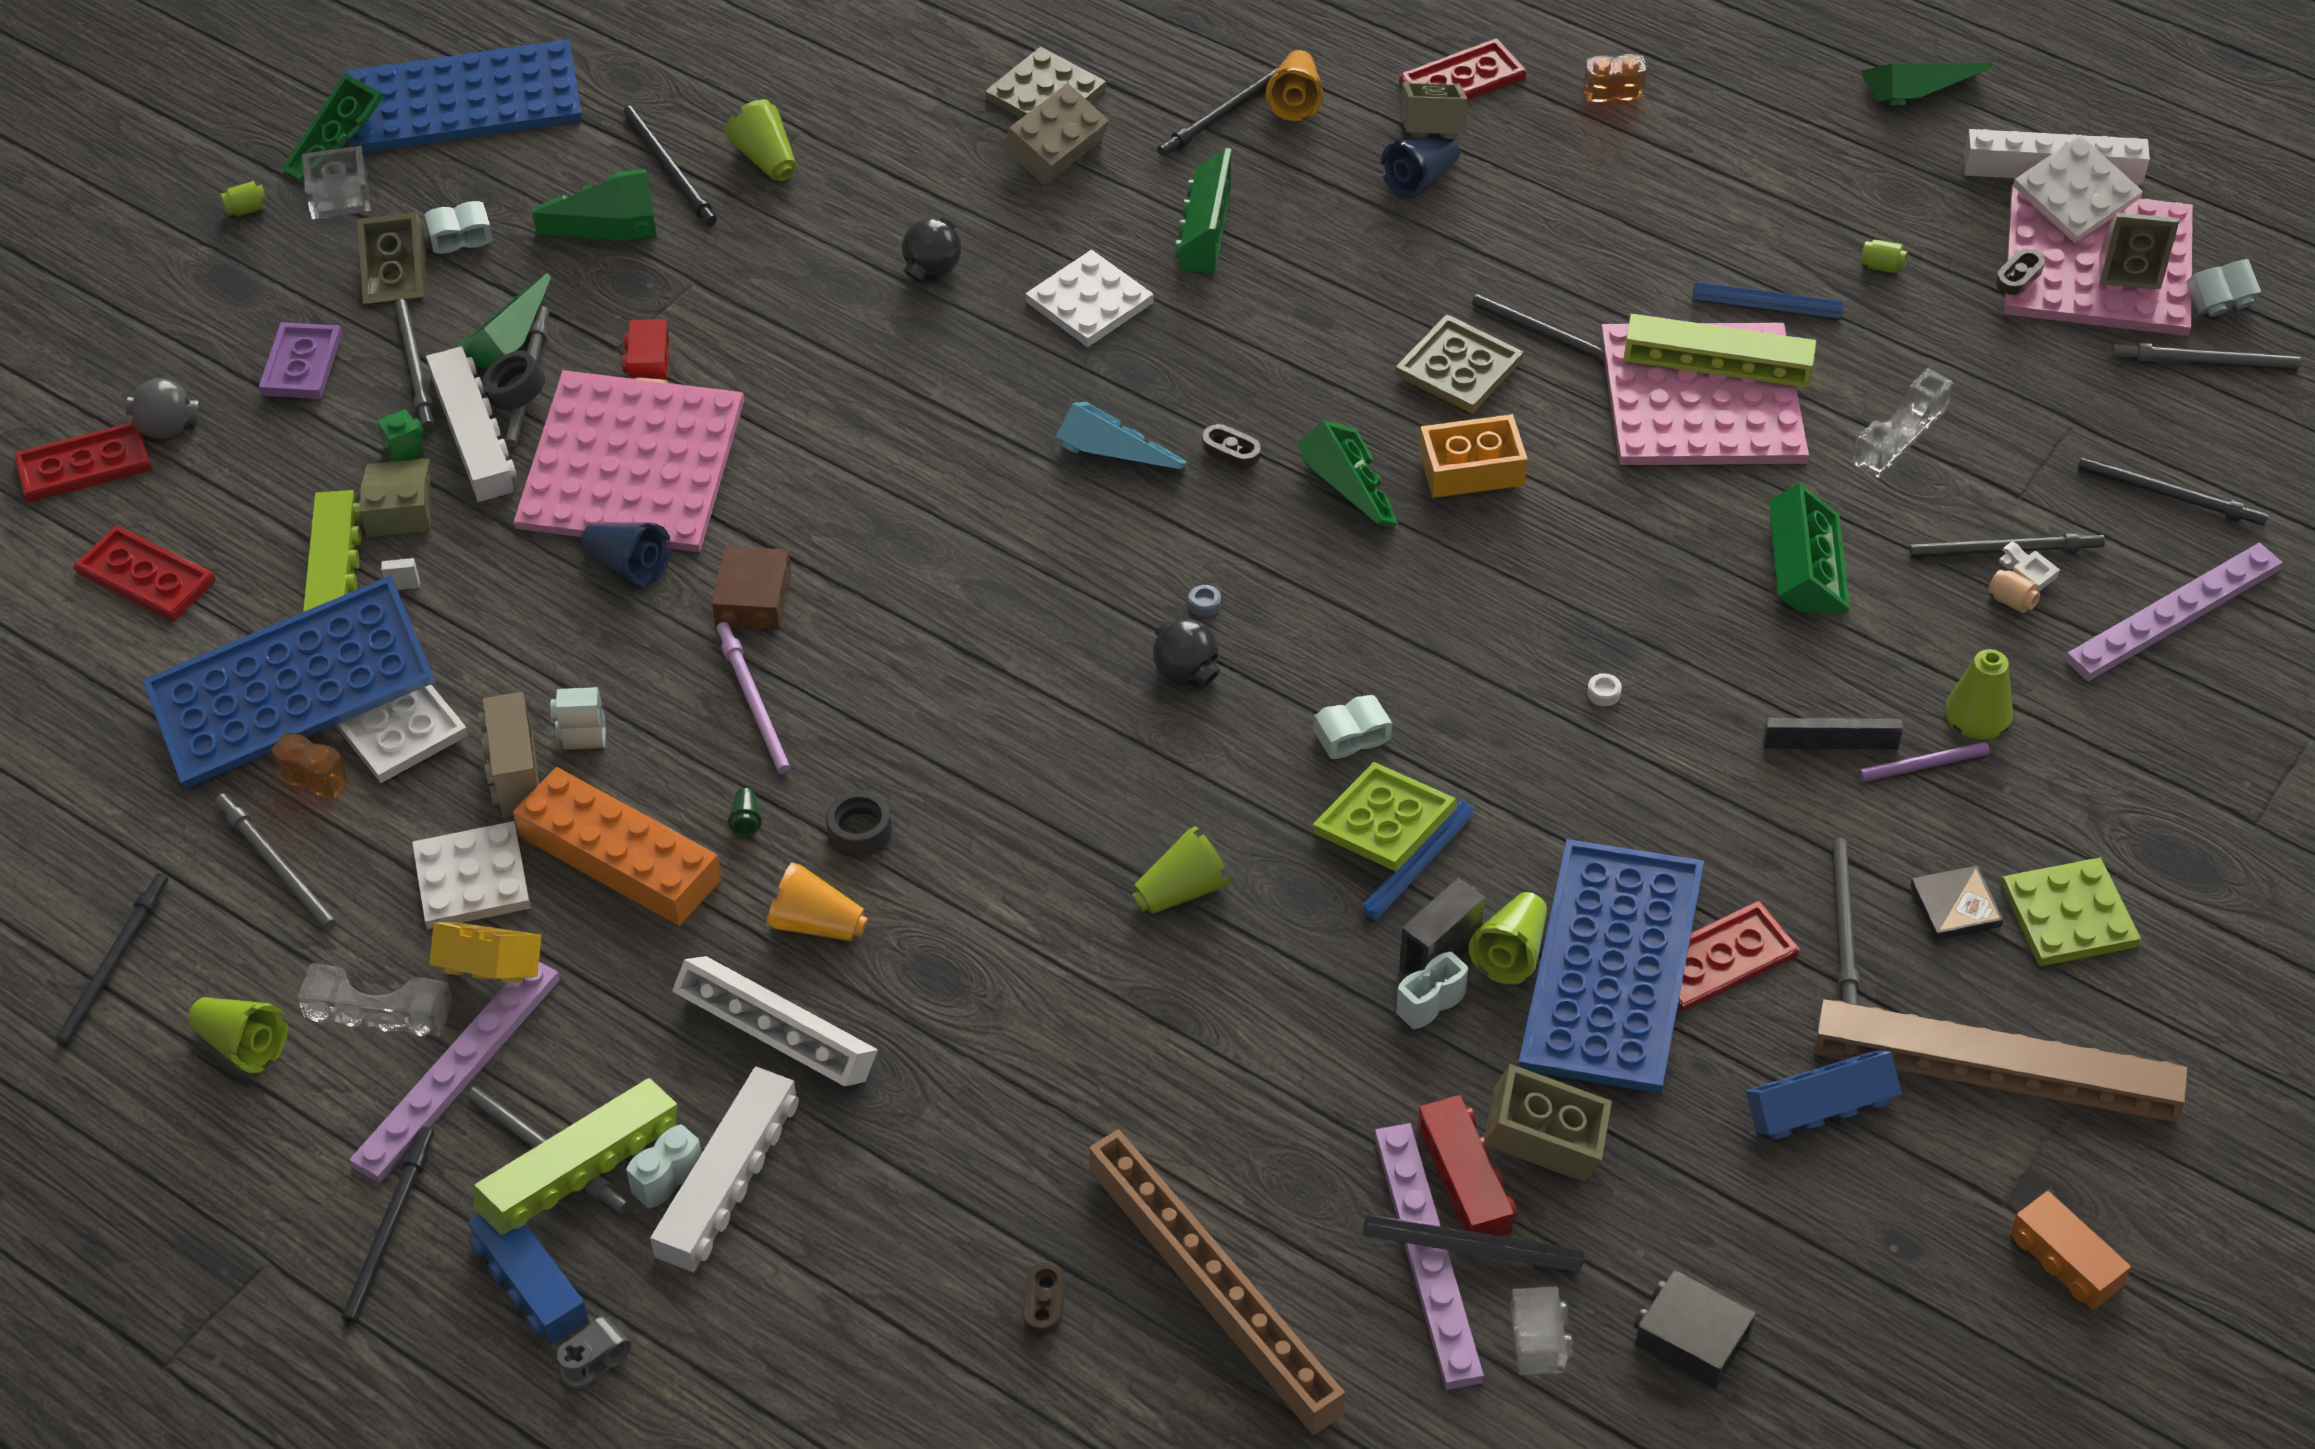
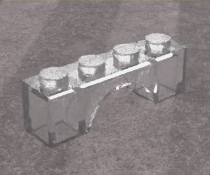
M1927 368L1910 385L1902 404L1888 422L1883 424L1874 420L1858 436L1853 464L1879 478L1948 410L1954 382Z
M314 963L310 964L298 995L304 1018H309L316 1022H339L353 1027L359 1025L376 1027L383 1031L398 1030L412 1032L419 1036H441L453 1003L447 981L412 977L402 988L392 993L368 995L357 991L350 985L344 967Z

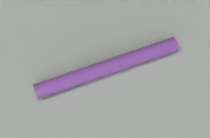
M1982 742L1859 769L1858 776L1863 783L1989 755L1990 750L1988 743Z

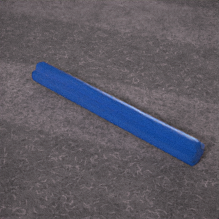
M1695 282L1692 298L1699 301L1835 319L1842 317L1844 307L1843 302L1839 300Z
M1464 800L1459 801L1455 811L1397 872L1393 871L1363 904V914L1371 920L1378 919L1473 816V806L1467 804Z

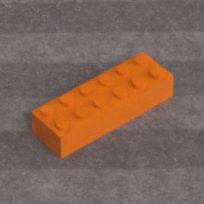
M558 767L513 810L520 838L678 926L684 922L722 880L717 854Z

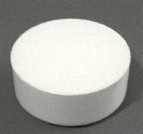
M1597 674L1588 683V697L1596 705L1611 706L1620 699L1621 683L1613 675Z

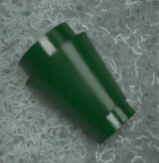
M742 788L736 792L728 818L730 829L739 837L746 838L755 835L762 825L755 792L749 788Z

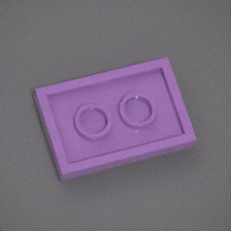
M281 322L259 384L261 396L322 399L342 337L340 325Z

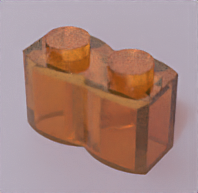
M1627 54L1616 58L1597 56L1587 59L1584 78L1586 99L1602 102L1614 98L1633 100L1643 97L1646 78L1644 57Z
M284 733L271 749L279 776L291 785L307 786L316 795L334 798L348 782L341 755L330 746L312 744L310 740L299 734Z

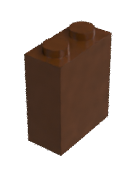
M725 546L712 601L715 625L727 622L730 627L780 629L791 576L789 550Z

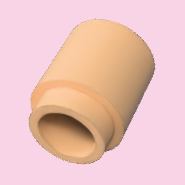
M1999 570L1993 576L1988 588V592L1993 595L1995 600L2021 613L2028 609L2032 610L2040 598L2038 584L2010 570L2006 572Z

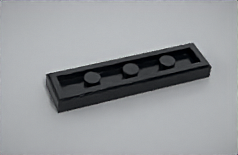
M1767 718L1763 735L1764 749L1898 750L1903 724L1902 719Z

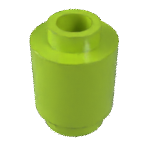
M254 181L228 188V192L221 194L228 217L232 215L239 217L264 209L262 203L267 202L262 185L256 186Z
M1876 239L1873 242L1866 241L1862 252L1861 265H1866L1871 270L1897 274L1899 268H1905L1908 251H1904L1903 244Z

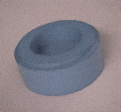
M1210 585L1194 587L1188 596L1189 609L1198 616L1214 615L1221 607L1220 592Z

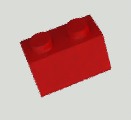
M667 319L630 320L629 333H624V349L628 353L622 355L623 373H629L630 379L648 378L668 381L670 337Z

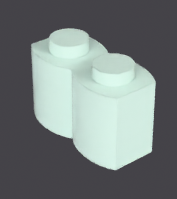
M466 202L455 208H436L424 214L434 253H450L462 247H480L492 241L490 224L482 202Z
M2248 259L2193 274L2186 281L2198 315L2209 313L2210 317L2227 311V307L2236 306L2237 309L2248 307L2255 302L2254 298L2261 293Z
M598 687L557 689L556 699H551L550 709L552 719L558 720L555 722L556 740L562 741L564 750L605 748L606 724Z
M1369 695L1356 697L1345 706L1337 705L1323 708L1314 715V733L1331 759H1339L1352 755L1360 749L1374 748L1389 741L1392 734V722L1377 698Z
M1452 952L1436 956L1428 963L1425 970L1410 974L1400 983L1396 1013L1412 1029L1421 1028L1429 1024L1436 1018L1440 1010L1449 1009L1463 999L1466 993L1468 967Z
M682 1124L664 1132L654 1147L640 1152L628 1164L626 1171L631 1193L648 1209L666 1201L672 1195L676 1186L685 1182L701 1156L699 1139Z

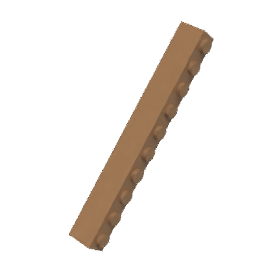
M1823 999L1813 1053L1816 1055L1846 1060L1875 1050L1887 1051L1892 1054L1896 1070L2176 1123L2185 1103L2187 1067L2175 1065L2167 1061L2159 1062L2142 1059L2134 1055L2105 1052L2096 1048L2067 1045L2059 1041L2040 1040L2022 1034L1997 1032L1984 1027L1976 1028L1955 1024L1951 1021L1922 1018L1914 1014L1895 1013L1877 1007L1869 1008L1848 1004L1844 1001Z
M1120 1129L1090 1146L1089 1163L1090 1172L1311 1434L1314 1436L1344 1416L1345 1391Z

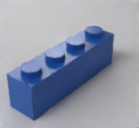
M1880 1050L1745 1091L1756 1133L1769 1135L1771 1139L1787 1137L1792 1134V1128L1802 1125L1804 1129L1819 1127L1825 1124L1824 1118L1834 1115L1837 1118L1854 1116L1858 1114L1857 1108L1866 1105H1869L1870 1108L1886 1106L1891 1103V1097L1902 1094L1891 1052Z
M481 1215L468 1222L472 1237L468 1239L471 1248L479 1258L485 1256L489 1261L487 1267L494 1280L498 1284L502 1281L508 1287L506 1293L509 1300L517 1310L520 1308L525 1310L528 1314L525 1317L527 1324L536 1336L542 1334L551 1345L589 1322L584 1301L526 1223L522 1227L514 1228L501 1236Z

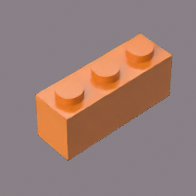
M2046 1191L2016 1214L2010 1233L2016 1243L2022 1249L2028 1250L2034 1255L2049 1274L2061 1280L2077 1300L2084 1302L2094 1310L2124 1287L2132 1266L2049 1191Z

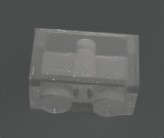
M1558 1286L1512 1289L1510 1313L1519 1375L1565 1372L1567 1357H1573V1343L1571 1334H1565L1563 1324L1568 1323V1310L1566 1301H1560Z

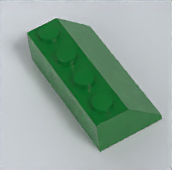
M1225 148L1198 166L1195 171L1194 180L1189 179L1187 197H1190V200L1185 199L1183 207V217H1186V220H1180L1179 237H1182V239L1176 240L1175 258H1180V270L1216 273L1231 196V149Z
M1799 482L1769 500V520L1772 525L1773 535L1771 542L1774 548V569L1778 585L1776 588L1777 594L1782 602L1788 603L1799 612L1845 613L1850 610L1839 514Z

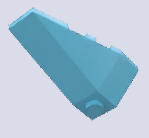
M1087 402L1072 404L1056 437L1063 440L1061 444L1063 447L1075 453L1081 450L1177 469L1185 468L1188 463L1154 442L1150 441L1149 444L1144 442L1143 435L1136 430H1131L1124 426L1120 429L1118 426L1121 421Z

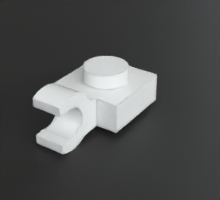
M2010 542L2003 548L2006 554L1999 559V562L2005 568L2013 569L2012 572L2038 584V592L2054 581L2060 569L2038 552L2034 551L2028 555L2014 542Z

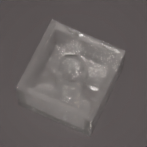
M361 146L302 154L305 194L312 219L371 211L368 174Z

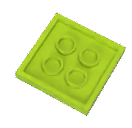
M1373 762L1313 823L1314 834L1397 872L1457 808L1456 798Z
M2101 857L2003 876L2001 882L2002 889L2039 967L2139 946L2141 938Z

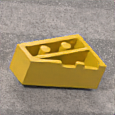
M456 922L434 923L429 965L443 967V973L464 975V972L471 973L473 978L501 979V982L522 984L525 977H537L541 935Z

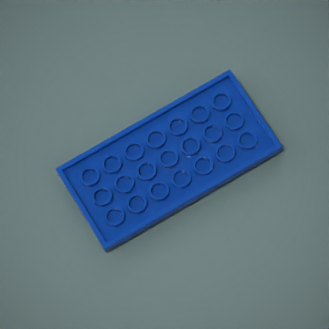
M570 40L534 45L528 44L519 47L499 48L491 51L471 52L462 55L442 56L434 59L414 60L405 63L385 64L377 67L343 71V74L346 72L385 95L368 123L350 138L352 154L583 121Z
M391 575L143 679L180 783L184 789L436 682Z
M1566 840L1518 1067L1535 1073L1662 1094L1702 879L1703 860Z

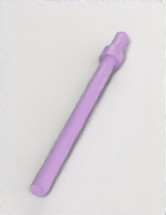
M722 622L716 627L723 643L721 649L726 660L731 661L778 773L785 774L790 770V765L744 661L742 645L734 637L729 624Z

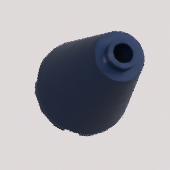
M1440 136L1395 141L1383 150L1380 164H1384L1386 172L1382 174L1384 181L1389 189L1398 197L1415 198L1421 195L1458 161L1460 150L1454 139L1442 138Z
M592 522L583 530L581 535L582 548L585 552L631 583L642 587L647 586L646 584L650 581L654 583L658 581L665 572L670 560L671 551L667 550L666 541H671L670 535L665 527L656 523Z

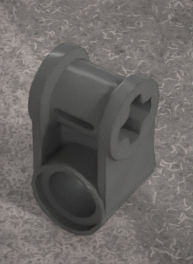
M600 1317L592 1321L583 1331L563 1343L558 1349L557 1360L562 1367L561 1379L564 1385L572 1389H582L589 1386L595 1379L610 1368L620 1364L629 1355L632 1349L631 1341L607 1317ZM583 1368H584V1372H585V1376H584V1377H583V1373H582V1369H583Z

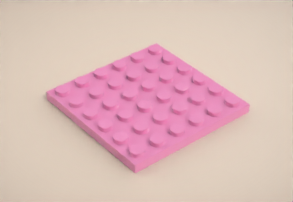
M2012 185L2007 262L2018 251L2033 249L2044 256L2045 264L2042 274L2024 292L2017 295L2005 294L2004 314L2189 336L2191 329V294L2186 281L2192 276V205L2139 199L2120 212L2179 218V225L2161 290L2099 284V256L2104 237L2113 218L2074 243Z
M1700 323L1786 336L1784 323ZM1602 324L1601 340L1603 349L1605 348V368L1619 465L1807 464L1809 453L1796 386L1626 362L1623 359L1629 324Z
M562 370L514 519L516 529L581 537L583 530L592 522H651L665 527L671 540H666L667 548L700 552L743 407V392Z

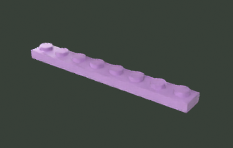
M2258 543L2067 653L2066 662L2089 682L2280 571L2282 561L2261 543Z
M539 962L537 977H525L522 984L506 983L349 1159L351 1167L381 1184L403 1159L407 1151L414 1146L421 1128H430L559 982L558 971Z
M1411 1123L1375 1129V1141L1397 1219L1440 1226ZM1404 1243L1445 1390L1482 1384L1484 1375L1448 1251Z

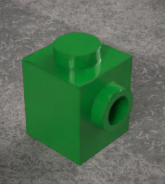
M406 409L377 420L383 446L393 462L411 460L424 454L421 437L425 435L423 427L417 418L412 419Z

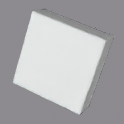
M414 558L382 561L381 570L383 577L391 575L397 590L419 588L420 580Z

